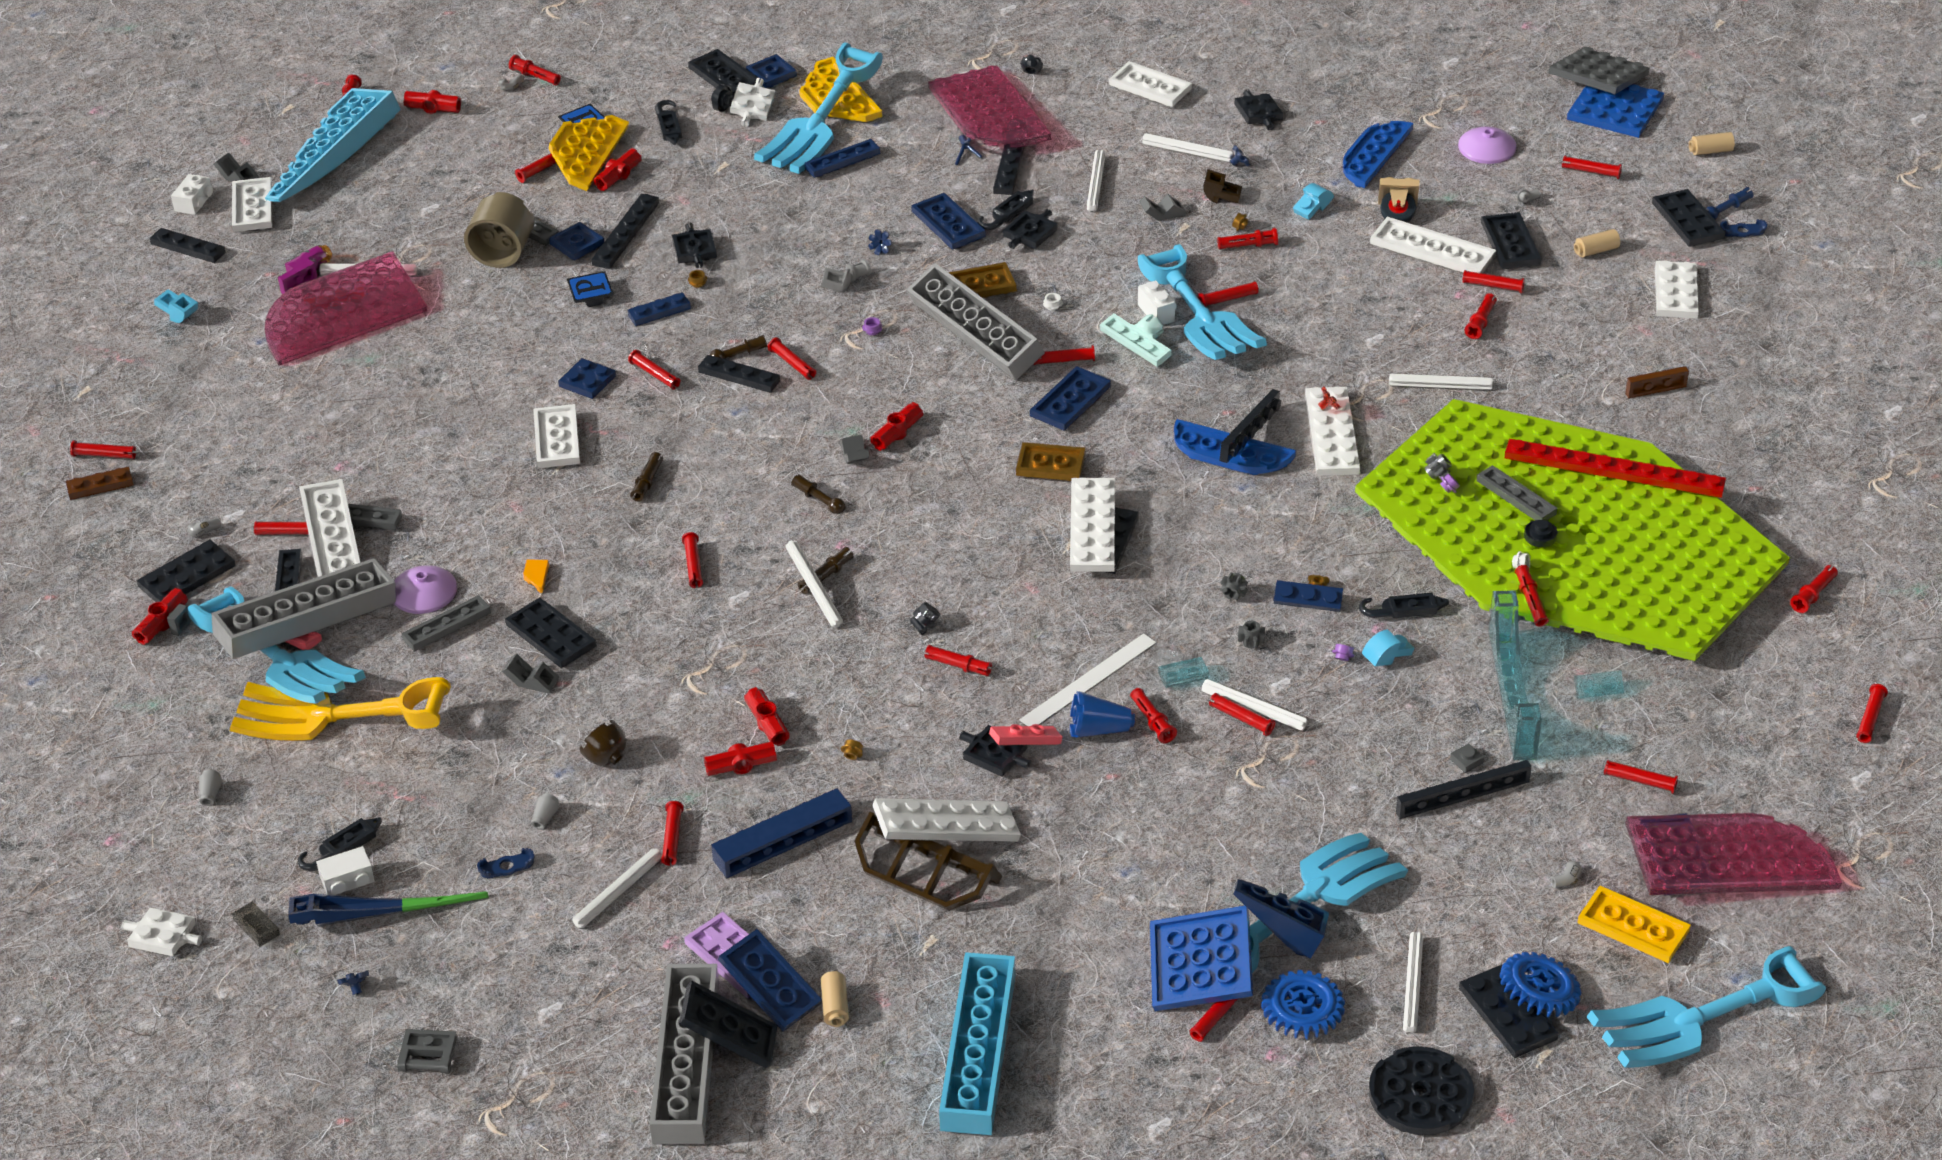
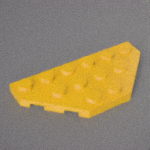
M834 57L817 61L813 72H810L806 78L805 85L801 86L799 90L800 97L814 113H816L839 76V70ZM852 82L846 92L842 93L828 116L868 122L881 118L882 110L858 83Z
M613 115L605 116V119L596 120L595 117L581 119L579 123L563 122L549 143L548 149L570 185L588 191L594 178L599 174L628 129L629 122Z

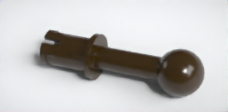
M764 335L749 340L744 339L745 344L724 351L714 349L710 355L725 359L746 351L750 355V352L768 346Z
M800 474L795 475L792 479V486L804 492L807 498L814 496L828 505L831 513L839 514L845 510V503L842 499L829 497L817 489L816 482H811Z

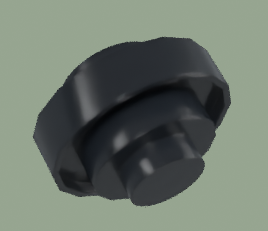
M720 84L713 91L711 101L714 110L724 112L731 106L734 97L730 86Z
M1535 520L1528 523L1525 527L1524 538L1532 546L1548 547L1557 540V528L1549 521Z

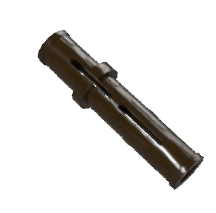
M651 453L641 475L636 478L635 487L630 493V497H633L634 501H642L646 491L651 488L652 479L663 461V456L660 453Z
M844 547L835 556L828 557L826 562L815 570L820 582L832 573L840 571L841 566L854 558L852 551L847 554L850 550L848 547ZM804 579L798 582L799 590L807 585ZM806 586L801 592L807 594L810 589Z

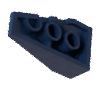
M1238 879L1233 895L1288 948L1292 949L1294 953L1311 959L1325 936L1329 912L1299 899L1298 903L1288 900L1287 895L1280 892L1278 895L1269 894L1265 887Z

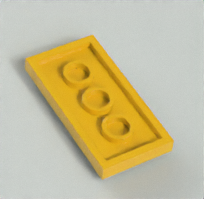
M1599 886L1578 916L1577 921L1580 925L1666 963L1671 961L1690 932L1691 927L1686 922L1603 886Z

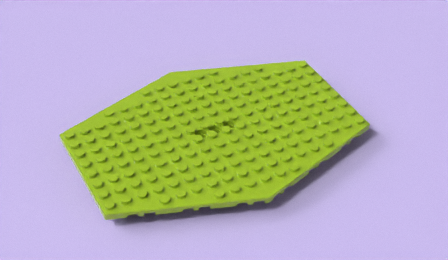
M1456 399L1451 400L1355 485V493L1368 505L1376 507L1380 511L1379 515L1381 517L1389 519L1393 523L1392 527L1412 545H1417L1425 557L1429 556L1435 562V566L1455 585H1460L1468 597L1472 596L1479 602L1478 606L1481 609L1490 611L1491 608L1503 611L1504 615L1510 617L1512 614L1524 616L1527 621L1534 622L1526 598L1520 592V583L1512 565L1513 556L1521 551L1530 555L1529 571L1532 579L1537 583V592L1549 619V622L1546 624L1547 626L1560 628V625L1574 628L1576 633H1582V631L1595 633L1597 638L1631 645V642L1645 645L1647 650L1653 651V648L1665 650L1668 655L1696 661L1789 564L1790 559L1789 556L1717 497L1504 458L1510 438L1683 470L1650 442ZM1433 453L1437 456L1442 453L1450 460L1452 464L1449 468L1451 471L1450 475L1460 485L1456 489V493L1453 491L1448 493L1440 485L1442 480L1439 477L1434 480L1425 471V467L1428 465L1425 461ZM1493 465L1555 506L1557 514L1548 521L1557 528L1556 542L1548 547H1536L1529 544L1524 538V530L1528 523L1535 520L1477 482V474Z

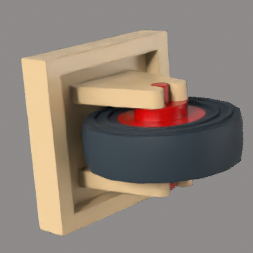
M1380 178L1378 205H1381V214L1384 219L1390 217L1407 223L1413 218L1418 202L1420 179Z

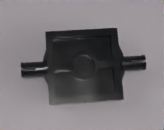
M1248 89V91L1245 90L1243 92V97L1235 98L1234 105L1247 124H1264L1267 130H1272L1274 128L1273 121L1283 120V112L1270 94L1263 93L1254 96Z
M1046 209L1042 214L1024 211L1003 230V236L1011 239L1008 243L1009 248L1015 249L1019 244H1024L1034 249L1039 247L1058 229L1057 223L1048 219L1052 215V211Z
M687 223L685 225V232L672 234L678 264L694 261L696 268H699V265L702 268L704 265L702 260L717 258L711 229L694 230L693 224L690 223L689 227Z
M987 725L982 732L976 735H972L964 730L960 733L959 739L970 743L963 752V760L1001 777L1016 764L1025 769L1031 766V760L1021 756L1028 746L998 745L989 734L990 725Z

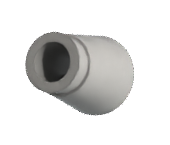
M205 770L199 776V802L204 806L214 804L222 784L221 774L216 770Z
M543 793L541 797H538L531 825L536 829L543 830L558 811L559 799L549 793Z

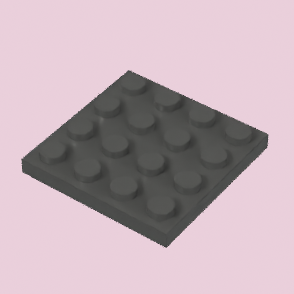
M1583 47L1549 66L1548 73L1617 94L1649 75L1650 68L1640 62H1630L1624 57L1610 56L1608 52H1597L1591 47Z

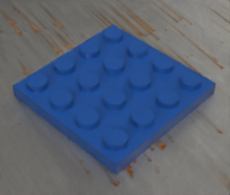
M1633 84L1617 94H1613L1586 85L1567 113V120L1639 138L1663 101L1664 92Z
M1246 906L1150 921L1152 1007L1154 1011L1253 996L1249 910Z

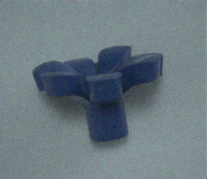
M1234 145L1232 149L1235 152V156L1230 160L1232 165L1236 166L1239 162L1244 163L1247 167L1251 165L1249 159L1243 156L1242 150L1237 145Z
M876 229L874 231L875 235H869V240L872 243H869L868 247L870 250L875 249V255H880L882 252L886 254L890 251L888 246L892 245V240L888 239L890 234L887 231L882 233L881 230Z
M369 970L357 973L356 975L349 973L345 975L346 978L338 979L337 982L339 985L350 986L352 995L362 993L360 983L369 976Z

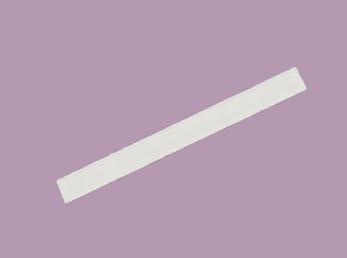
M1143 633L1019 720L1027 726L1040 724L1072 702L1073 696L1077 694V691L1086 692L1156 642Z

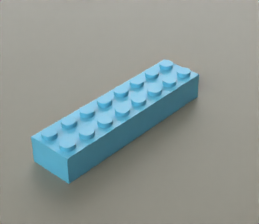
M965 952L939 1109L940 1131L992 1135L1016 976L1015 956Z

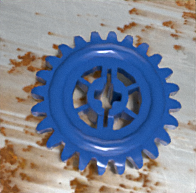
M1528 952L1517 953L1513 957L1507 958L1506 962L1502 965L1500 978L1502 979L1501 985L1506 984L1504 992L1507 993L1513 990L1510 1000L1519 996L1518 1006H1521L1523 1002H1528L1527 1011H1530L1534 1005L1537 1006V1015L1541 1013L1543 1008L1547 1011V1017L1551 1015L1553 1009L1555 1010L1556 1017L1560 1016L1562 1010L1563 1014L1567 1015L1569 1011H1574L1580 1002L1582 994L1581 985L1576 981L1577 977L1574 974H1570L1571 970L1568 967L1564 968L1562 962H1555V958H1547L1545 954L1538 956L1536 952H1531V954Z
M1298 970L1297 974H1294L1293 971H1289L1288 976L1280 974L1278 979H1272L1271 985L1265 987V992L1262 994L1261 1008L1264 1010V1017L1267 1018L1269 1016V1025L1276 1021V1031L1285 1026V1036L1293 1029L1295 1039H1297L1300 1031H1303L1306 1040L1308 1039L1309 1031H1312L1315 1037L1318 1038L1319 1029H1322L1324 1034L1327 1035L1328 1025L1334 1030L1336 1028V1021L1337 1023L1341 1022L1342 1015L1345 1012L1343 992L1338 989L1336 983H1330V978L1325 977L1322 979V974L1320 973L1313 975L1312 971L1308 970L1305 974L1302 970ZM1321 1004V1007L1318 1009L1315 1005Z

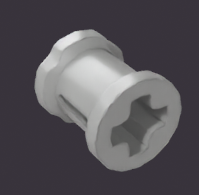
M862 259L854 265H846V268L850 271L852 282L856 281L858 277L871 274V267L866 259Z

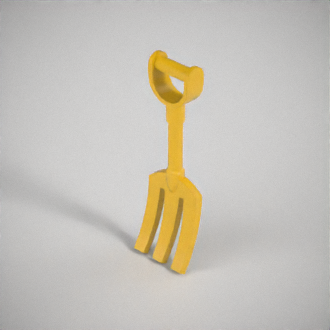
M442 677L426 678L410 684L402 691L399 697L384 698L382 701L335 705L332 704L327 692H324L326 699L314 704L294 699L274 687L247 682L243 696L280 705L263 704L241 699L236 713L276 723L259 722L234 716L229 731L272 740H312L330 722H336L340 719L384 715L385 717L403 715L408 725L415 729L435 728L440 723L439 711L444 695L450 692L451 684ZM428 698L425 709L412 710L419 702Z

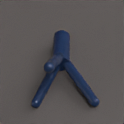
M960 135L959 141L962 147L955 165L959 164L965 149H969L977 157L982 158V155L970 146L971 138L967 139L965 135Z

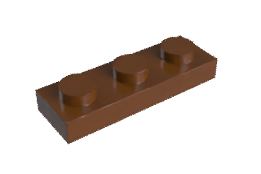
M1686 366L1628 377L1625 394L1630 399L1687 387L1689 370Z
M129 466L66 481L70 500L134 486Z

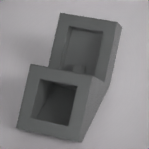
M227 153L213 164L221 175L230 182L259 178L248 162L240 166L230 153Z
M1169 194L1158 204L1145 196L1139 201L1144 211L1158 221L1181 217L1187 214L1181 202Z
M862 435L841 438L839 440L846 463L867 460L869 458L868 449L865 450Z
M517 653L510 658L502 671L518 687L543 693H549L559 678L544 662L532 668Z

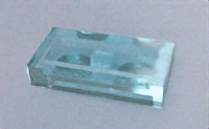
M1202 657L1158 666V674L1165 688L1209 679V671Z
M1621 670L1574 676L1577 699L1624 693Z

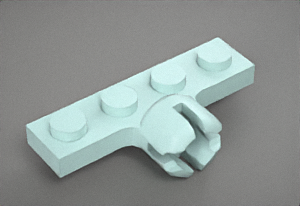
M1113 313L1099 325L1102 332L1156 367L1172 356L1171 349L1155 340L1164 330L1162 329L1163 324L1153 314L1146 315L1137 324L1132 325Z

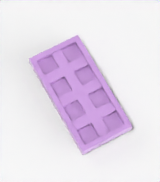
M721 912L685 936V944L707 964H717L718 973L748 999L751 996L718 961L719 955L749 934L724 912Z

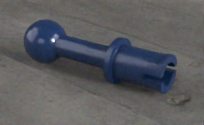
M1745 187L1735 194L1731 193L1729 200L1716 207L1708 206L1705 209L1715 220L1719 213L1732 206L1735 208L1740 207L1743 202L1752 199L1754 194L1752 190L1747 192L1750 188Z

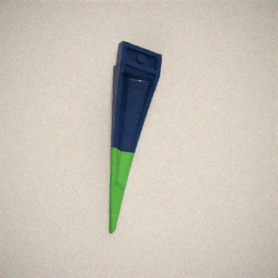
M486 891L424 898H359L313 893L290 897L288 916L290 924L304 925L311 922V920H315V924L320 927L489 897Z

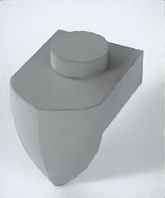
M825 267L821 287L838 292L846 291L851 283L849 269L846 268L844 273Z

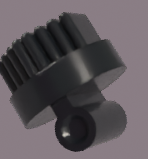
M924 602L914 610V616L910 619V622L923 635L927 632L928 627L933 628L935 626L936 620L941 614L931 604Z

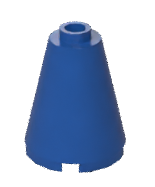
M1080 691L1074 694L1070 717H1073L1074 723L1070 724L1071 737L1080 738L1127 732L1130 727H1134L1135 714L1131 712V708Z

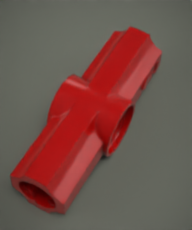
M431 90L428 93L406 91L403 100L404 106L407 108L423 109L429 114H434L436 111L459 113L462 104L459 96L442 95L437 90Z
M631 148L619 159H610L606 164L605 170L594 178V184L599 190L605 191L617 180H626L630 175L631 169L642 161L641 155L636 149Z
M912 402L900 412L888 415L887 423L870 437V442L874 445L875 449L882 451L895 440H902L906 437L907 429L923 416V410L919 407V404Z
M174 588L161 602L152 603L148 607L149 614L131 632L133 638L138 643L146 645L159 631L169 629L167 617L179 604L185 605L188 602L187 595L180 589Z
M757 687L749 689L744 695V699L757 720L758 728L777 747L784 745L790 738V734L777 713L776 705L769 701L763 689Z
M773 741L749 747L745 744L737 743L732 745L728 752L704 757L708 776L734 771L736 774H746L751 771L753 766L777 761Z

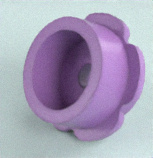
M869 317L865 319L862 329L868 335H876L882 330V324L878 318Z
M1449 473L1445 477L1442 476L1440 485L1448 493L1451 491L1456 493V489L1460 487L1459 483Z
M1336 644L1335 650H1332V653L1336 654V659L1349 661V658L1354 657V648Z

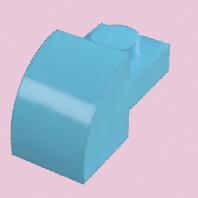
M1311 183L1303 189L1304 195L1295 204L1293 211L1310 220L1318 209L1323 211L1334 198V194L1316 183Z
M169 289L154 299V305L168 313L170 320L175 323H181L198 309L197 301L184 293L177 295Z
M1386 629L1374 635L1367 642L1362 654L1374 666L1392 665L1395 657L1412 655L1414 647L1408 642L1406 637L1402 635L1394 636Z

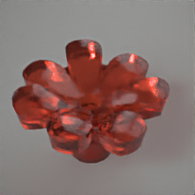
M1323 386L1321 388L1323 400L1318 403V406L1322 410L1328 406L1338 410L1341 406L1337 403V399L1334 396L1330 397V393Z

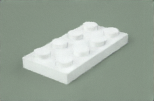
M1130 61L1109 78V85L1170 107H1173L1192 89V83Z
M271 177L232 181L233 232L272 228V201H266L265 199L272 189Z
M1656 261V316L1698 319L1696 263Z
M575 404L533 409L538 468L580 464Z

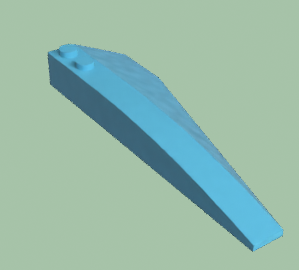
M357 88L349 90L327 112L328 117L321 120V127L313 131V138L307 139L295 156L297 160L288 165L289 171L280 176L281 182L275 183L266 195V201L281 202L295 195L333 171L358 151L401 110L393 91Z

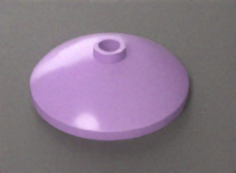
M1477 127L1465 132L1460 137L1458 147L1461 154L1472 161L1494 164L1510 159L1515 154L1516 142L1510 134L1502 129Z
M423 565L410 568L394 580L396 602L394 605L402 611L414 614L437 611L449 604L455 597L457 592L456 580L449 571L437 566Z

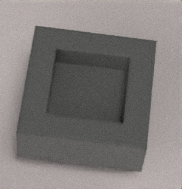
M179 604L167 617L171 634L179 636L191 623L186 605Z
M1468 743L1450 754V760L1464 773H1467L1482 765L1484 756Z

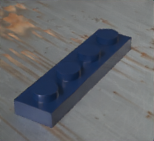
M868 139L805 162V169L814 178L879 155L880 147L872 139Z

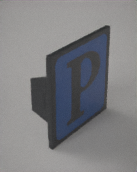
M591 103L558 116L562 122L571 121L572 123H579L581 119L594 117L596 120L605 119V116Z
M606 271L567 278V283L575 303L585 302L588 307L602 305L605 297L614 295Z

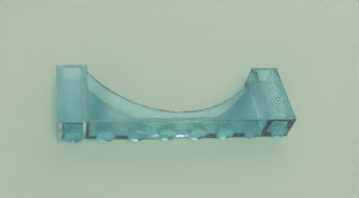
M1516 590L1493 591L1488 632L1513 760H1537L1542 718L1539 703H1529L1524 688L1519 647V605Z

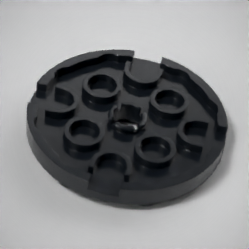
M1405 1047L1393 1051V1055L1384 1060L1381 1059L1375 1065L1369 1080V1098L1374 1110L1381 1119L1401 1132L1416 1135H1436L1453 1129L1468 1116L1473 1104V1081L1467 1069H1463L1454 1061L1455 1058L1450 1054L1430 1047ZM1416 1088H1425L1427 1092L1422 1093L1421 1096L1420 1093L1415 1090Z

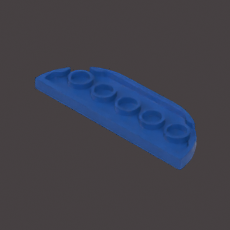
M1390 121V123L1383 125L1377 123L1368 127L1343 157V172L1345 176L1355 186L1366 188L1413 130V123Z
M1179 419L1174 424L1175 443L1189 458L1249 473L1250 475L1270 473L1282 469L1290 464L1296 456V450L1250 439L1246 446L1238 451L1236 457H1233L1228 463L1219 461L1221 442L1230 434L1229 432Z

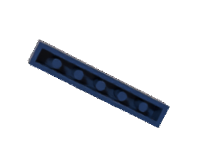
M838 788L826 792L711 844L713 861L726 879L851 823V804Z

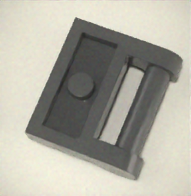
M406 1029L398 1057V1071L407 1072L408 1069L436 1070L449 1074L457 1041L456 1031ZM410 1056L442 1057L441 1060L409 1059Z

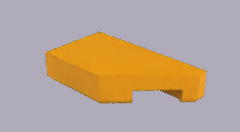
M526 560L523 573L524 580L535 586L539 593H543L549 568L548 560Z

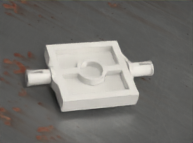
M757 78L755 85L739 82L730 107V113L743 117L741 121L742 126L748 127L750 119L767 120L775 97V90L763 88L764 80L762 78L761 80Z
M149 908L139 922L127 920L122 922V930L132 931V934L127 939L128 946L131 948L174 956L177 950L184 944L189 943L200 946L202 942L201 935L190 934V931L196 924L195 917Z

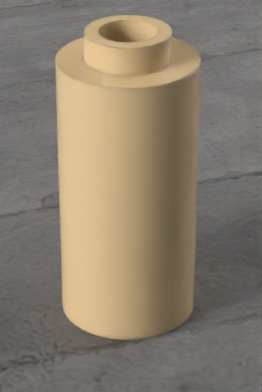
M1732 132L1693 136L1689 141V150L1694 155L1733 151L1735 146Z
M1610 229L1577 238L1574 244V251L1583 258L1619 248V234L1615 229Z
M837 971L825 973L821 977L824 1022L833 1027H840L849 1020L846 978L844 974Z

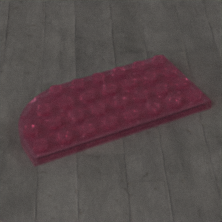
M997 65L928 81L930 91L962 133L972 140L977 138L990 146H998V143L1010 144V147L1028 146L1052 140L1051 132Z
M392 251L302 283L286 291L273 303L266 316V342L278 366L427 312V305Z
M1754 813L1627 816L1625 821L1649 895L1840 889L1842 885L1837 868L1830 854L1821 843L1816 844L1806 836L1807 832L1792 823L1788 826L1774 821L1772 816Z

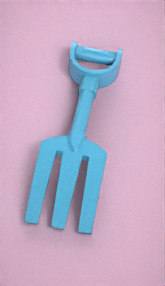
M844 42L836 54L839 76L816 113L812 114L810 118L788 120L778 135L764 148L754 154V160L765 162L788 145L779 155L772 159V166L782 168L807 149L801 157L790 164L791 172L799 174L804 171L805 162L820 157L834 140L831 129L825 124L826 117L852 82L866 81L878 71L883 60L882 53L875 52L873 54L853 48L849 43ZM848 58L866 63L857 68L844 66Z
M1180 244L1175 245L1173 249L1149 256L1144 254L1138 256V265L1143 275L1150 281L1156 280L1159 284H1171L1195 314V318L1185 325L1184 334L1203 354L1218 360L1226 357L1225 350L1235 354L1246 352L1245 344L1254 348L1267 346L1266 338L1257 335L1246 327L1235 313L1225 311L1211 312L1202 304L1185 278L1187 254ZM1174 261L1179 263L1173 267H1159ZM1224 326H1225L1236 338H1238L1240 341H1238L1237 339H1235V338L1224 328ZM1204 332H1205L1216 344H1218L1220 347H1218L1217 345H1215V344L1204 334Z
M230 586L224 589L223 594L200 605L192 604L188 606V615L199 628L213 633L211 613L228 606L243 603L244 597L239 591ZM277 645L260 650L273 660V663L266 672V682L285 695L303 702L316 704L326 699L324 692L337 693L346 688L344 682L357 683L366 678L363 670L340 665L317 650H301L289 653L284 649H280Z
M1362 833L1353 834L1320 848L1300 861L1301 878L1305 885L1299 893L1289 900L1298 903L1299 899L1311 903L1322 899L1332 904L1348 906L1367 892L1390 881L1404 878L1408 869L1399 862L1366 872L1342 885L1362 871L1385 863L1389 856L1383 849L1375 848L1349 856L1324 869L1336 860L1354 851L1368 847L1369 838ZM1259 919L1250 925L1252 973L1257 969L1260 960L1259 943L1273 934Z
M1787 946L1767 957L1763 967L1762 979L1745 985L1744 989L1698 1008L1692 1007L1687 1009L1671 998L1659 996L1627 1007L1591 1010L1587 1018L1594 1027L1626 1026L1658 1019L1631 1028L1606 1030L1602 1036L1609 1047L1642 1046L1676 1038L1647 1048L1622 1050L1617 1057L1625 1068L1645 1067L1671 1062L1700 1052L1702 1042L1700 1026L1706 1021L1749 1003L1755 1004L1767 998L1782 1006H1803L1819 999L1825 993L1826 986L1822 982L1814 980L1796 958V950L1792 946ZM1784 967L1800 987L1792 988L1781 985L1772 978L1770 973Z

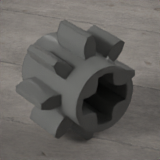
M1433 453L1425 461L1428 464L1425 467V471L1434 480L1438 477L1441 479L1442 476L1445 477L1451 472L1449 468L1452 464L1442 453L1439 456Z
M1230 572L1229 576H1224L1220 582L1222 585L1220 591L1230 600H1238L1240 596L1244 597L1248 591L1246 588L1248 581L1239 573Z
M1251 620L1238 627V642H1243L1246 648H1257L1260 643H1264L1265 627H1260L1258 622Z

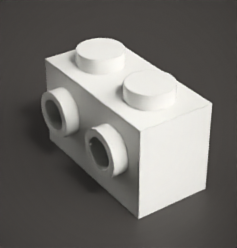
M188 174L171 195L174 211L195 215L213 193L209 177Z
M1156 280L1138 286V306L1146 315L1153 314L1163 325L1175 322V309L1177 305L1174 298L1168 295L1164 287Z
M363 846L316 861L320 879L327 895L340 894L375 882L372 867Z

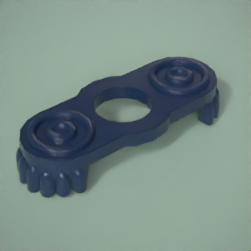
M1757 219L1755 224L1738 223L1736 225H1727V221L1720 222V227L1725 231L1726 237L1763 235L1768 225L1762 219ZM1745 228L1748 232H1739L1737 229Z
M522 848L521 854L503 856L494 861L487 862L486 858H483V860L478 862L477 868L483 878L507 876L530 868L534 864L535 856L533 850ZM504 862H512L514 864L512 868L507 870L500 868V865Z

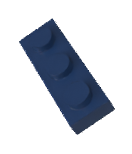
M681 292L627 309L628 317L636 327L690 310L691 304L684 293Z
M1277 580L1273 601L1274 604L1341 612L1344 590L1343 588Z

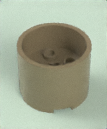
M496 192L495 195L482 198L464 233L465 246L471 256L477 261L490 267L504 268L514 264L519 259L534 227L533 213H530L523 204L524 201L505 192Z

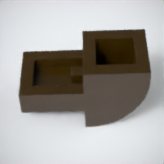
M1207 169L1203 184L1206 197L1216 204L1219 198L1238 203L1243 186L1225 181L1226 174Z

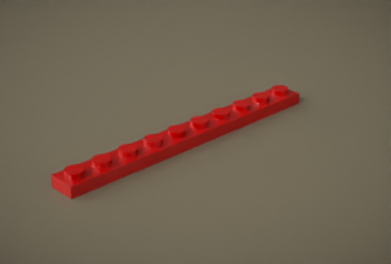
M1510 438L1504 457L1505 459L1722 498L1726 477Z

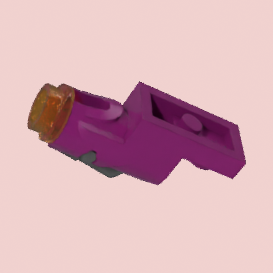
M325 244L314 246L285 263L286 273L278 277L281 293L287 296L318 279L316 271L320 269V264L330 262V259L333 257L330 248Z

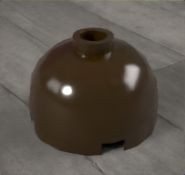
M609 720L611 724L608 726L605 723L599 725L585 738L586 746L584 748L580 746V753L589 762L598 766H605L610 763L616 764L623 758V751L626 748V736L622 728L614 720Z

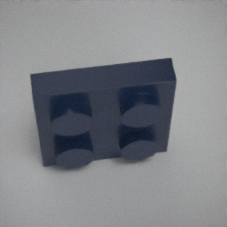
M777 54L746 66L749 72L760 78V80L761 78L764 80L762 85L764 88H771L797 76L796 69Z
M578 222L550 237L549 241L550 245L575 261L602 246L604 238L583 223Z
M581 358L558 380L559 387L593 399L616 377V371Z

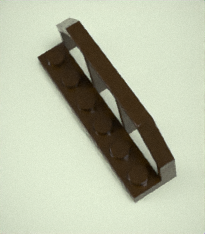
M870 811L854 840L863 871L867 875L948 911L981 899L990 881L999 884L1002 875L993 864L989 863L987 865L955 851L952 846L947 845L946 847L932 840L894 839V843L901 846L888 873L884 875L870 869L863 847L870 829L873 828L876 836L885 839L877 816ZM911 847L915 848L914 851L919 855L927 857L929 854L935 857V861L938 862L923 892L895 880ZM948 864L956 866L955 869L965 875H968L969 872L977 875L976 878L980 880L975 891L947 902L931 896Z

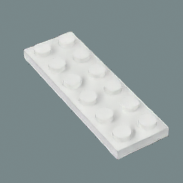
M1386 217L1370 238V244L1380 248L1389 249L1463 273L1464 270L1483 273L1496 256L1495 249L1390 217Z
M1347 387L1305 388L1317 476L1359 475L1360 465Z
M1071 478L1070 572H1114L1115 478Z
M339 479L299 486L317 577L360 563L343 480Z
M875 798L873 808L885 839L1018 842L1021 836L1007 801Z

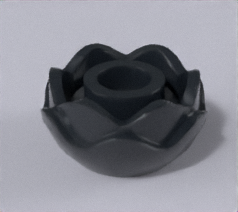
M1033 55L1023 57L1020 62L1021 68L1028 74H1036L1043 68L1041 58H1035Z

